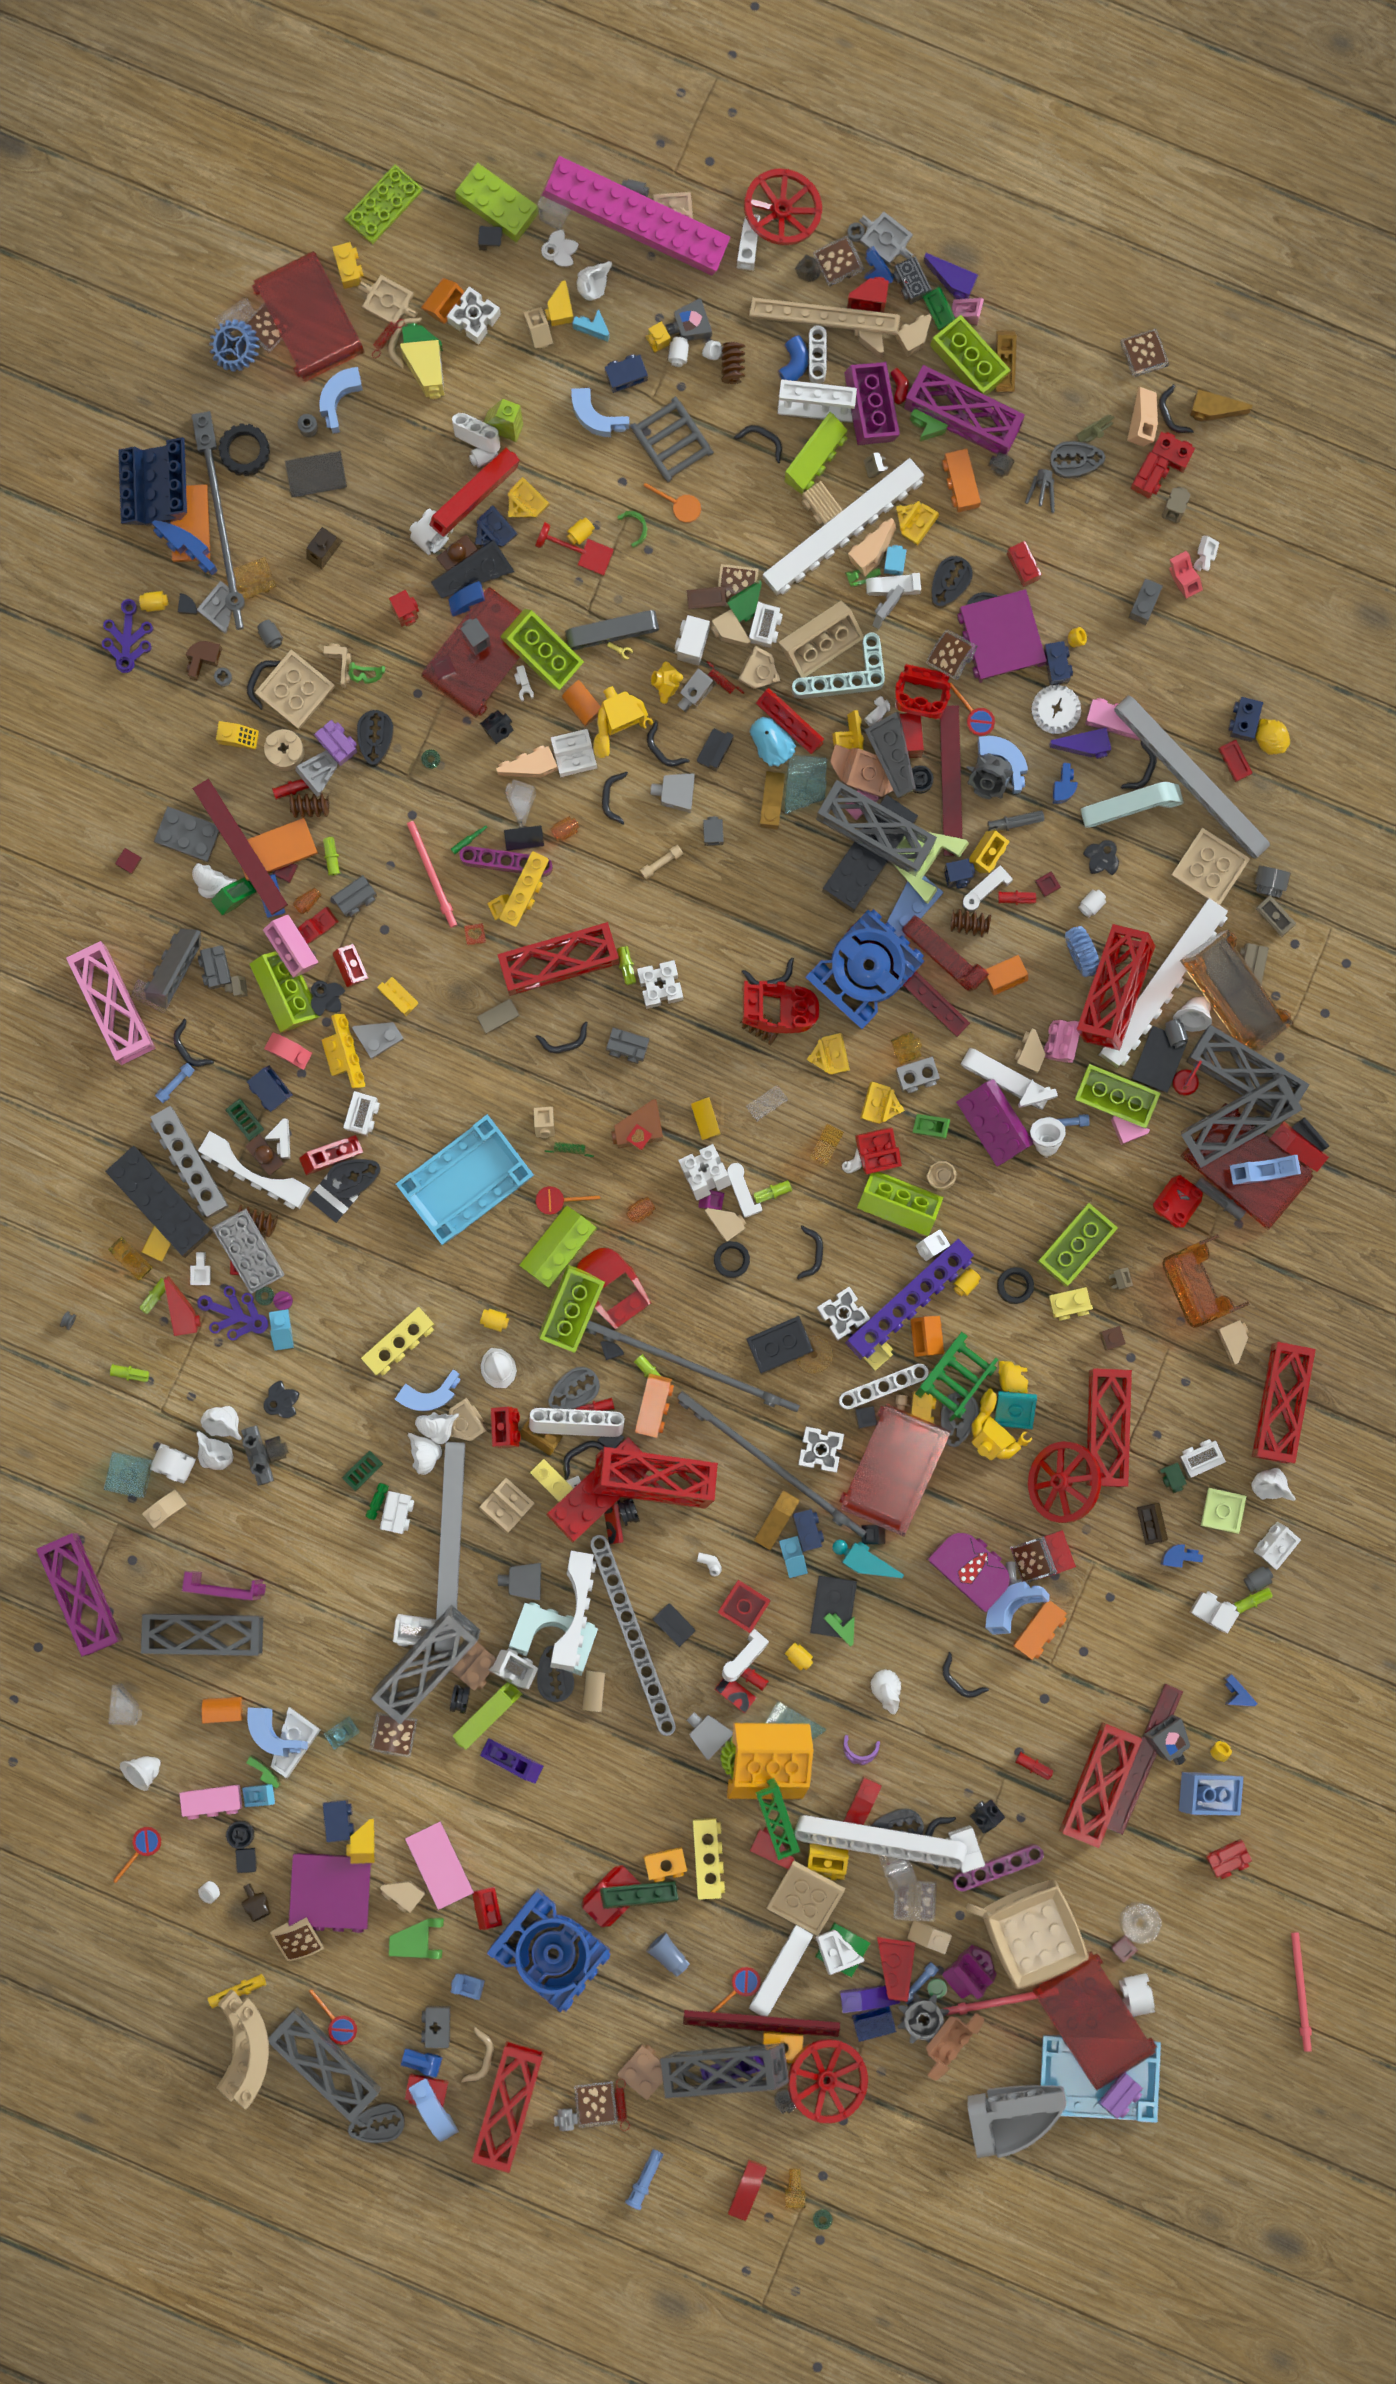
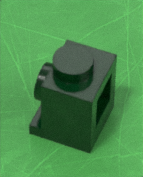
M1178 1463L1158 1470L1159 1474H1164L1162 1480L1165 1487H1169L1173 1494L1183 1490V1486L1187 1484Z

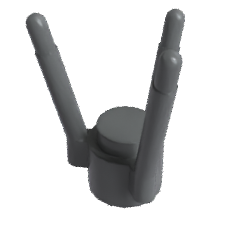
M1046 469L1038 470L1037 476L1033 478L1025 504L1029 503L1037 484L1041 488L1039 506L1041 507L1045 488L1049 487L1051 513L1055 512L1052 471Z

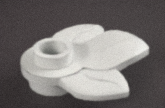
M558 230L550 235L549 242L542 246V255L547 260H553L558 266L573 265L571 255L577 250L578 243L565 239L564 231ZM553 249L554 253L549 254L547 251Z

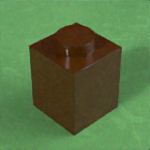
M1120 1326L1099 1333L1105 1351L1126 1344Z

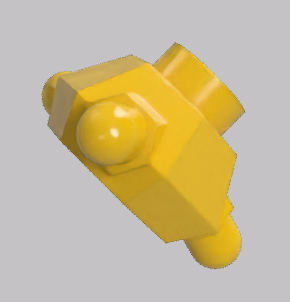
M667 661L663 662L662 667L658 671H654L651 676V684L659 690L660 702L662 704L668 702L669 697L675 694L680 682L683 680V675Z

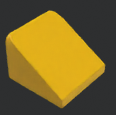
M508 894L500 895L487 903L495 920L500 919L510 897Z

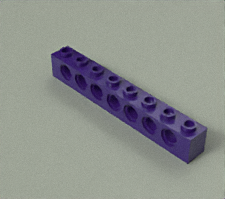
M958 1238L852 1335L845 1344L860 1360L864 1356L868 1359L875 1352L873 1348L878 1343L882 1346L889 1339L887 1335L891 1331L896 1333L904 1326L901 1322L905 1318L910 1320L917 1314L915 1311L917 1307L921 1306L923 1308L931 1301L930 1295L933 1293L937 1295L945 1288L942 1284L947 1280L949 1282L954 1280L958 1276L957 1271L961 1267L964 1270L972 1263L970 1259L974 1256L973 1253ZM949 1258H953L956 1261V1267L948 1264ZM934 1271H940L943 1278L937 1279L934 1276ZM922 1283L928 1285V1292L921 1290L920 1285ZM907 1296H912L915 1299L914 1305H910L907 1302ZM893 1309L901 1311L900 1318L893 1315ZM880 1321L887 1324V1330L880 1329ZM866 1334L873 1336V1343H868L865 1340Z

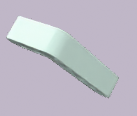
M868 633L863 639L865 671L798 678L792 684L793 696L798 699L881 689L885 676L879 636L875 633ZM873 639L876 645L870 647L866 644V641ZM870 658H876L879 663L877 665H871L868 662V660ZM877 676L881 682L874 684L871 682V678ZM858 678L862 681V684L855 686L852 684V680ZM841 681L843 686L836 688L833 686V682ZM816 683H822L824 685V689L817 690L815 689L814 685ZM797 685H803L805 687V691L798 692L796 691L795 687Z
M1161 782L1083 807L1080 810L1085 828H1090L1156 806L1171 808L1179 806L1184 802L1179 784Z

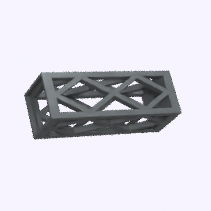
M836 780L823 802L816 818L817 821L915 877L937 839L931 833ZM841 809H861L868 823L849 824ZM830 810H832L834 816L829 814ZM875 816L886 821L887 823H878ZM903 833L911 848H892L885 834ZM865 834H874L878 842ZM918 840L924 843L923 847H921Z
M1212 1025L1205 1029L1186 1061L1195 1067L1196 1063L1201 1060L1202 1063L1198 1068L1200 1071L1241 1096L1255 1089L1251 1080L1256 1088L1260 1086L1256 1077L1274 1078L1281 1073L1289 1087L1294 1088L1292 1092L1298 1102L1310 1085ZM1213 1039L1218 1043H1209V1041ZM1214 1052H1230L1239 1069H1222ZM1248 1061L1261 1069H1251ZM1234 1077H1243L1247 1085L1235 1079ZM1278 1084L1277 1087L1279 1091L1283 1092L1280 1085ZM1257 1098L1255 1104L1272 1113L1279 1099ZM1288 1099L1286 1100V1104L1281 1109L1280 1113L1292 1107Z
M1281 1073L1182 1130L1181 1135L1200 1168L1303 1109ZM1279 1084L1283 1092H1272L1268 1090ZM1257 1098L1279 1099L1270 1117L1247 1116ZM1288 1099L1292 1107L1280 1113L1286 1100ZM1247 1103L1240 1117H1223ZM1213 1124H1235L1225 1143L1203 1142ZM1243 1124L1258 1125L1236 1138ZM1203 1128L1197 1141H1195L1191 1134ZM1201 1150H1215L1206 1156L1201 1152Z
M451 1605L374 1688L371 1700L396 1722L401 1724L475 1645L481 1630ZM449 1629L455 1630L450 1633L436 1636L439 1632L446 1631ZM462 1636L465 1640L459 1646L460 1637ZM455 1637L453 1650L430 1656L434 1642ZM426 1647L425 1658L413 1661ZM450 1656L446 1661L429 1665L431 1661ZM423 1664L421 1668L403 1672L406 1668ZM438 1668V1670L426 1681L427 1671ZM422 1673L419 1686L397 1692L399 1679ZM393 1683L392 1690L390 1692L387 1688ZM415 1693L410 1698H406L403 1700L398 1699V1697Z
M142 1614L141 1654L259 1656L263 1652V1616ZM155 1619L168 1620L155 1628ZM188 1620H213L219 1622L203 1631ZM238 1621H251V1629ZM178 1623L194 1633L195 1636L180 1645H176L159 1633ZM227 1623L246 1635V1637L229 1647L210 1635V1633ZM202 1638L217 1649L186 1647ZM154 1640L166 1648H154ZM251 1640V1649H236Z
M298 2007L268 2037V2043L351 2123L382 2089ZM297 2021L302 2027L292 2024ZM283 2033L286 2043L280 2038ZM294 2036L313 2039L318 2058L299 2054ZM325 2049H326L338 2062L328 2060V2059H327L326 2052H325ZM311 2067L321 2069L323 2079ZM331 2071L350 2075L354 2093L335 2089ZM362 2085L368 2090V2092L365 2095L363 2092ZM348 2103L356 2105L352 2108Z
M784 2043L679 2051L660 2058L665 2098L776 2090L789 2083ZM749 2056H758L764 2059V2065L754 2061ZM724 2058H733L728 2063L722 2060ZM701 2060H711L723 2067L720 2070H716ZM744 2061L761 2071L753 2077L736 2068V2066ZM670 2063H676V2071L673 2073L671 2072ZM697 2065L714 2075L705 2080L688 2070ZM732 2071L749 2081L739 2082L726 2074ZM685 2076L695 2080L701 2085H690L686 2083ZM720 2079H723V2080L727 2081V2083H716V2082H717L718 2080H720ZM673 2082L678 2084L679 2087L674 2089Z

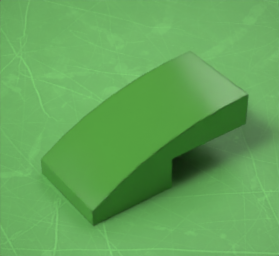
M251 1755L247 1764L263 1772L260 1780L275 1788H279L280 1782L272 1770L258 1758Z

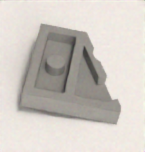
M220 581L196 610L226 634L232 611L227 608L225 598L230 592L229 587Z
M898 585L895 590L891 589L885 597L887 601L884 604L880 603L875 610L876 617L872 626L879 630L883 620L891 613L902 597L904 588Z
M326 750L297 765L295 771L318 797L335 772L338 763Z
M394 1022L352 1027L371 1059L404 1040Z

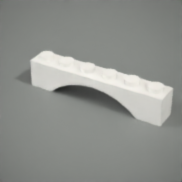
M209 1131L198 1150L202 1153L201 1158L210 1163L212 1160L218 1162L217 1167L226 1172L229 1169L235 1172V1177L242 1181L248 1179L252 1182L251 1186L260 1191L264 1188L269 1191L267 1195L276 1200L280 1197L285 1200L284 1205L293 1210L295 1207L301 1208L311 1190L310 1187L294 1178L269 1179L250 1172L237 1160L230 1148L229 1142Z
M571 1551L567 1576L575 1592L576 1612L570 1628L554 1645L551 1668L574 1671V1667L579 1666L580 1654H577L578 1647H582L584 1637L580 1635L581 1628L585 1629L587 1617H583L584 1609L588 1610L590 1598H587V1592L592 1591L593 1580L590 1579L591 1572L595 1573L597 1562L593 1561V1554Z

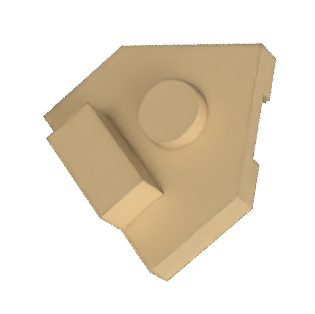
M755 646L740 671L741 674L738 678V681L753 689L780 681L772 654Z
M467 1398L449 1409V1415L459 1414L453 1422L450 1437L472 1441L487 1431L483 1424V1418Z

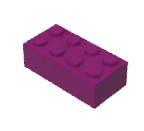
M887 363L851 365L844 372L846 386L857 388L855 408L851 409L857 445L893 442L900 433Z
M994 1079L985 1082L956 1102L997 1167L1033 1145V1140Z

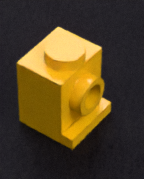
M662 321L648 329L649 334L645 338L654 353L670 345L671 337Z

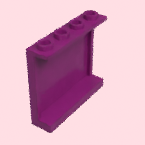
M1026 589L960 607L957 618L959 624H963L964 631H962L964 642H968L972 646L968 652V657L974 662L975 667H972L974 677L978 678L979 683L987 678L1036 665L1041 667L1046 664V657Z
M187 1571L184 1573L183 1592L246 1600L261 1599V1596L265 1595L266 1584H263L261 1579L252 1580L251 1590L201 1584L202 1572Z
M294 1853L292 1860L289 1926L307 1917L311 1926L316 1931H324L325 1927L332 1928V1931L343 1932L344 1928L352 1929V1932L363 1933L364 1929L369 1927L368 1910L372 1863L351 1864V1857L347 1855Z

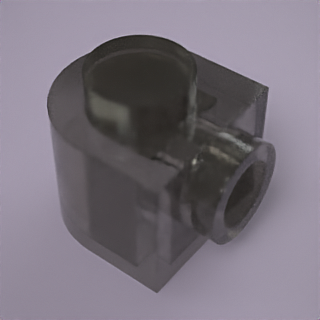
M805 255L795 267L798 277L808 282L815 281L821 274L816 259L809 255Z
M998 452L996 457L992 456L988 466L991 467L995 475L1004 477V475H1009L1015 461L1011 457Z
M280 1436L265 1440L271 1463L287 1458L286 1454L289 1453L286 1442L282 1443Z
M782 2088L775 2093L774 2102L782 2114L785 2112L789 2114L796 2108L791 2101L788 2089Z

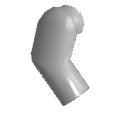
M1007 1562L1006 1569L1009 1573V1586L1022 1582L1021 1579H1016V1563Z

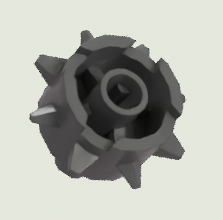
M990 753L984 754L983 757L979 756L977 758L978 761L975 767H966L972 772L969 781H967L968 785H972L975 789L974 793L982 798L991 799L992 797H998L1002 799L1006 788H1015L1009 783L1011 775L1014 773L1011 770L1012 766L1010 762L1000 757L993 756Z
M914 1993L913 2001L907 2006H899V2009L904 2013V2021L897 2027L898 2029H907L910 2034L911 2044L917 2039L926 2040L930 2043L943 2026V2017L949 2013V2010L939 2009L936 2004L937 1995L933 1994L927 1999L920 1998L917 1993ZM923 2014L925 2017L928 2016L925 2023L918 2021V2018Z

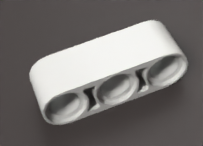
M814 326L809 333V380L812 383L821 384L826 377V330L822 326ZM820 334L822 339L816 340L813 338V335ZM820 352L823 356L815 358L813 353ZM818 370L822 372V375L816 377L813 375V372Z
M458 413L452 417L454 434L457 438L488 453H494L500 449L499 433L496 428L465 413Z

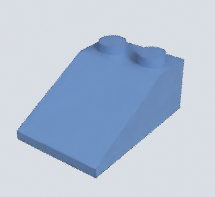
M1182 1772L1179 1811L1192 1815H1240L1243 1776Z

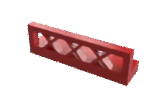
M768 688L764 691L756 704L810 754L814 753L824 744V738L771 689Z

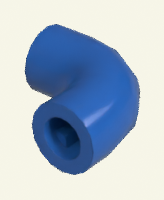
M800 335L791 338L784 345L790 354V362L778 370L781 380L797 381L804 375L808 367L809 353Z

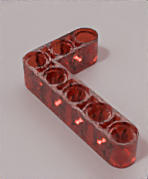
M916 915L901 929L906 936L967 991L976 990L989 976V973L979 964L970 965Z

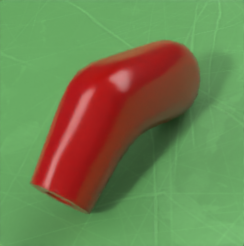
M895 368L890 373L896 384L893 400L896 404L900 405L906 400L909 381L898 368Z

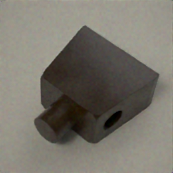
M322 527L307 546L306 559L322 570L343 540Z

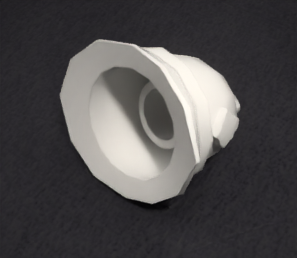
M1194 997L1174 1014L1173 1020L1179 1019L1186 1031L1196 1032L1205 1030L1212 1024L1210 1003H1208L1205 997Z
M1052 1117L1037 1120L1032 1124L1030 1130L1036 1150L1045 1158L1057 1152L1066 1135L1065 1126L1059 1120Z
M490 1348L483 1356L481 1374L486 1383L494 1388H507L515 1379L517 1372L515 1361L504 1350Z
M146 1756L132 1759L131 1761H123L120 1763V1769L132 1785L140 1790L147 1791L149 1785L157 1777L161 1764L158 1758Z

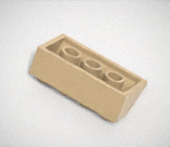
M840 601L779 641V644L800 678H805L864 639V635L851 609Z

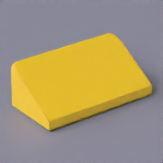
M710 1098L692 1103L691 1107L701 1139L705 1140L720 1135Z
M154 1226L141 1252L162 1262L171 1243Z

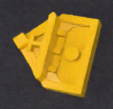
M524 477L508 493V517H538L550 505Z
M920 501L907 506H896L902 536L919 545L939 517V513L925 504H920Z
M842 1033L819 1039L813 1052L807 1058L809 1062L831 1075L850 1071Z
M870 1082L860 1119L880 1124L905 1110L895 1096L894 1089Z

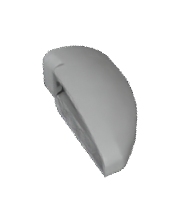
M1049 2085L1013 2086L988 2089L987 2099L985 2093L969 2095L968 2112L977 2158L995 2155L998 2158L1008 2156L1032 2145L1051 2129L1066 2107L1064 2088L1062 2086Z

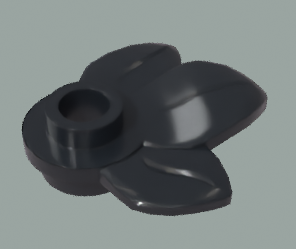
M1104 840L1100 844H1091L1085 849L1083 855L1091 858L1089 862L1091 874H1096L1106 869L1110 875H1114L1118 869L1117 846L1113 841ZM1109 846L1111 852L1105 853L1104 847Z
M317 981L312 985L311 994L313 998L311 1000V1007L316 1015L321 1016L325 1009L334 1013L341 1011L339 996L344 994L345 990L340 984L335 982L327 984L324 981ZM322 988L324 992L319 994L317 989Z
M282 1381L275 1382L269 1388L268 1397L264 1401L263 1408L265 1412L269 1415L278 1414L285 1419L295 1416L297 1413L293 1405L299 1398V1392L293 1389L285 1390ZM275 1402L277 1407L272 1408L270 1403Z

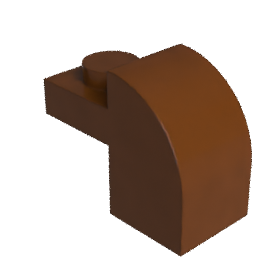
M200 641L194 643L187 650L186 656L189 660H192V662H188L186 669L190 679L198 681L202 663L218 666L222 651L220 644Z

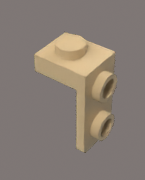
M332 643L329 646H324L325 658L342 659L341 687L346 688V683H350L347 665L351 663V653H348L347 647H340L339 644Z

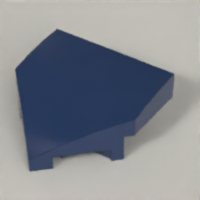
M492 505L477 520L475 544L485 545L494 540L498 546L504 547L518 533L496 507Z

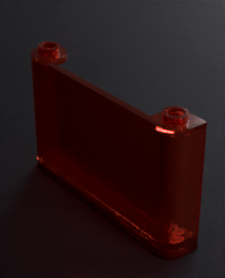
M314 251L253 280L254 285H252L256 296L260 295L295 362L296 367H293L297 377H302L304 382L365 353Z
M491 587L484 591L485 601L474 604L431 660L449 655L456 673L438 680L430 661L421 674L423 680L474 718L485 713L488 708L486 706L488 698L520 658L500 636L522 610ZM477 618L487 632L491 642L489 647L476 656L463 639L460 629L465 621Z
M1239 1108L1223 1117H1240ZM1213 1124L1203 1142L1225 1143L1235 1124ZM1243 1124L1236 1138L1256 1126ZM1201 1130L1200 1133L1194 1138L1195 1141H1197V1139H1198L1199 1135L1201 1134L1202 1130ZM1264 1133L1259 1134L1200 1168L1189 1147L1180 1155L1181 1158L1231 1200L1234 1199L1238 1206L1247 1211L1251 1217L1267 1230L1273 1226L1313 1178L1311 1174L1313 1171L1304 1164L1302 1166L1299 1163L1301 1174L1257 1183L1233 1185L1230 1165L1290 1156ZM1201 1150V1152L1203 1153L1204 1156H1206V1155H1208L1209 1153L1215 1151V1150Z
M886 1403L885 1407L881 1405L878 1411L879 1421L847 1493L843 1491L839 1502L842 1503L841 1510L905 1537L951 1431Z
M1091 1950L1087 1953L1089 1957L1086 1961L1066 1972L1041 1982L1033 1987L1032 1990L1097 2091L1154 2055L1157 2045L1151 2037L1148 2039L1144 2035L1101 1966L1103 1964L1102 1959L1098 1953L1093 1954Z

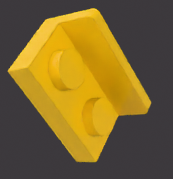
M393 977L385 984L382 982L377 987L405 1017L419 1004Z

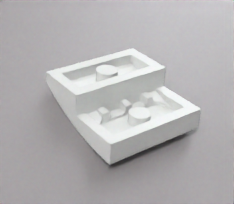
M588 729L551 737L560 777L597 769Z

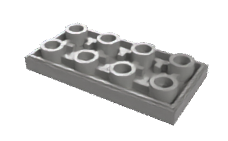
M247 1209L212 1227L250 1294L285 1275Z

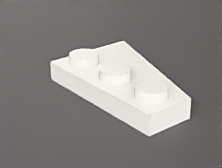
M288 1707L280 1739L307 1741L309 1748L321 1729ZM301 1749V1753H289L288 1757L274 1755L271 1767L285 1778H288L307 1750Z

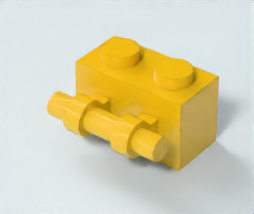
M810 1843L807 1868L825 1878H830L832 1881L837 1879L844 1880L849 1850Z

